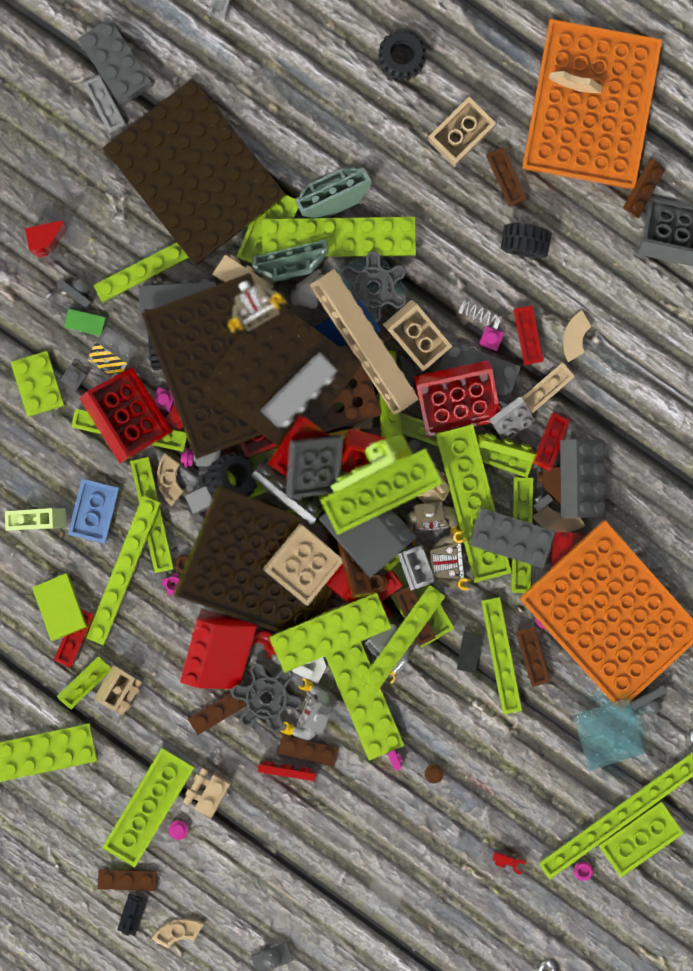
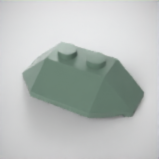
M342 168L308 184L300 196L296 198L295 202L302 216L329 218L360 203L372 182L364 168Z
M327 239L254 256L252 267L254 271L273 282L287 281L298 276H308L316 271L328 253Z

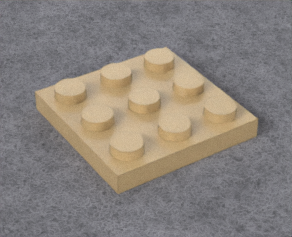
M299 524L263 570L308 606L343 562L337 554L303 525Z

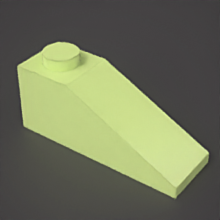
M65 508L5 511L6 531L66 528Z

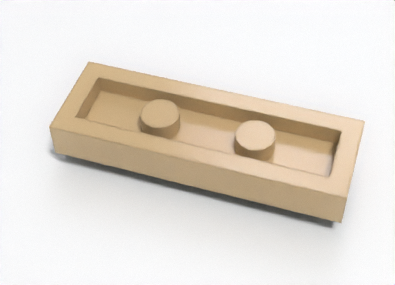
M563 362L522 397L531 414L575 377Z

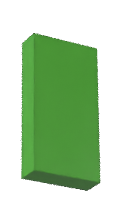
M68 309L64 328L102 337L106 317Z

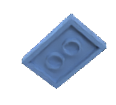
M82 479L68 535L106 544L120 488Z

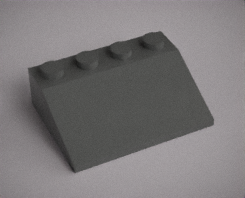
M651 196L647 206L638 254L693 266V205Z
M392 509L337 535L327 513L319 519L369 577H372L416 538L414 533Z

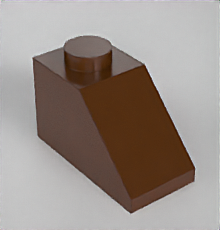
M552 467L550 471L542 468V472H538V483H542V488L561 506V467Z

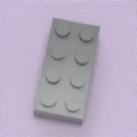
M321 354L314 355L260 411L276 427H286L293 421L292 415L295 412L300 413L308 405L306 401L309 398L314 399L322 391L320 387L328 385L335 378L333 374L336 370Z

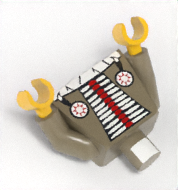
M244 281L239 285L242 293L235 297L236 304L233 306L232 320L229 321L228 325L233 333L236 328L242 330L243 326L250 331L280 314L278 305L286 302L277 292L267 287L261 288L258 284L252 287L249 281Z
M442 501L415 505L413 510L406 514L404 518V523L413 533L451 527L450 535L460 531L455 510L445 506ZM415 539L412 541L413 547L416 545Z
M464 530L442 537L433 544L432 550H430L428 561L437 583L447 588L471 589L465 586V583L471 581V579H465L463 574L460 543L467 541V539L462 540L460 534L464 533Z

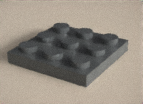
M333 435L290 440L286 497L291 499L334 493L331 486L337 483L336 479L340 477L343 436Z

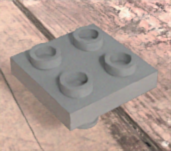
M518 397L508 406L504 401L499 402L502 408L499 406L500 412L489 419L501 440L504 438L513 439L519 432L529 427L535 421L521 397Z

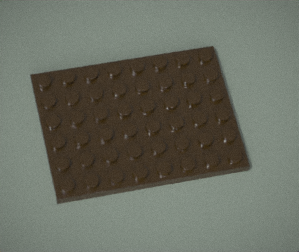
M193 78L102 147L195 266L286 197V194Z
M251 273L141 313L195 459L262 435L200 390L203 383L242 331L240 328H236L233 333L228 323L232 320L233 306L236 304L235 297L242 293L239 285L244 281H249L252 287L255 285Z
M217 486L173 595L267 629L282 632L324 613L332 590L325 584L307 606L263 570V568L299 524L303 525L337 555L340 553L338 541L322 524L317 522L310 524L301 516Z

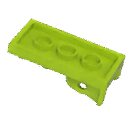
M400 435L381 440L369 446L365 450V454L370 463L337 478V483L331 486L334 493L412 455L404 436Z

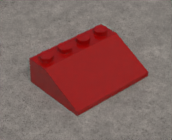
M489 360L414 376L427 437L473 424V427L491 423L489 419L500 412L493 371Z
M133 367L86 391L80 398L120 464L173 432Z
M201 608L194 627L180 683L196 688L232 689L234 686L240 685L257 625Z

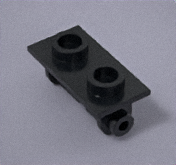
M404 354L397 356L398 368L405 374L409 385L417 392L414 381L416 374L409 355Z
M128 894L117 931H121L122 934L127 936L129 934L136 936L147 901L146 898Z

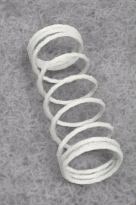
M463 301L458 312L459 314L463 313L466 305L468 304L466 310V317L471 313V311L475 307L473 320L476 319V317L482 310L480 323L484 321V319L489 313L487 326H489L493 319L496 317L493 329L497 330L502 319L501 315H499L498 317V314H495V316L489 323L491 311H488L482 320L484 308H481L475 316L477 307L475 304L470 310V312L467 314L469 308V301Z

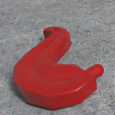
M258 631L254 634L251 647L257 643L262 644L265 651L268 652L266 658H270L271 655L276 654L269 638L272 634L268 631Z

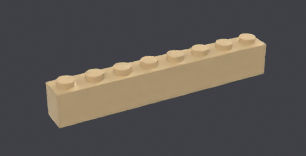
M333 269L310 284V287L354 355L362 363V367L393 415L403 411L417 401L419 398L414 388L407 382L405 374L396 365L394 357L385 348L383 340L374 331L373 325L365 317L362 308L354 300L352 292L347 289L340 274Z

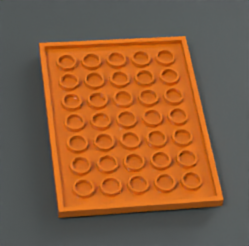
M550 19L522 169L633 190L637 181L662 39ZM566 71L574 76L591 78L603 88L601 93L577 91L555 83L549 79L551 72Z
M605 520L598 524L518 598L620 711L693 644L692 617Z

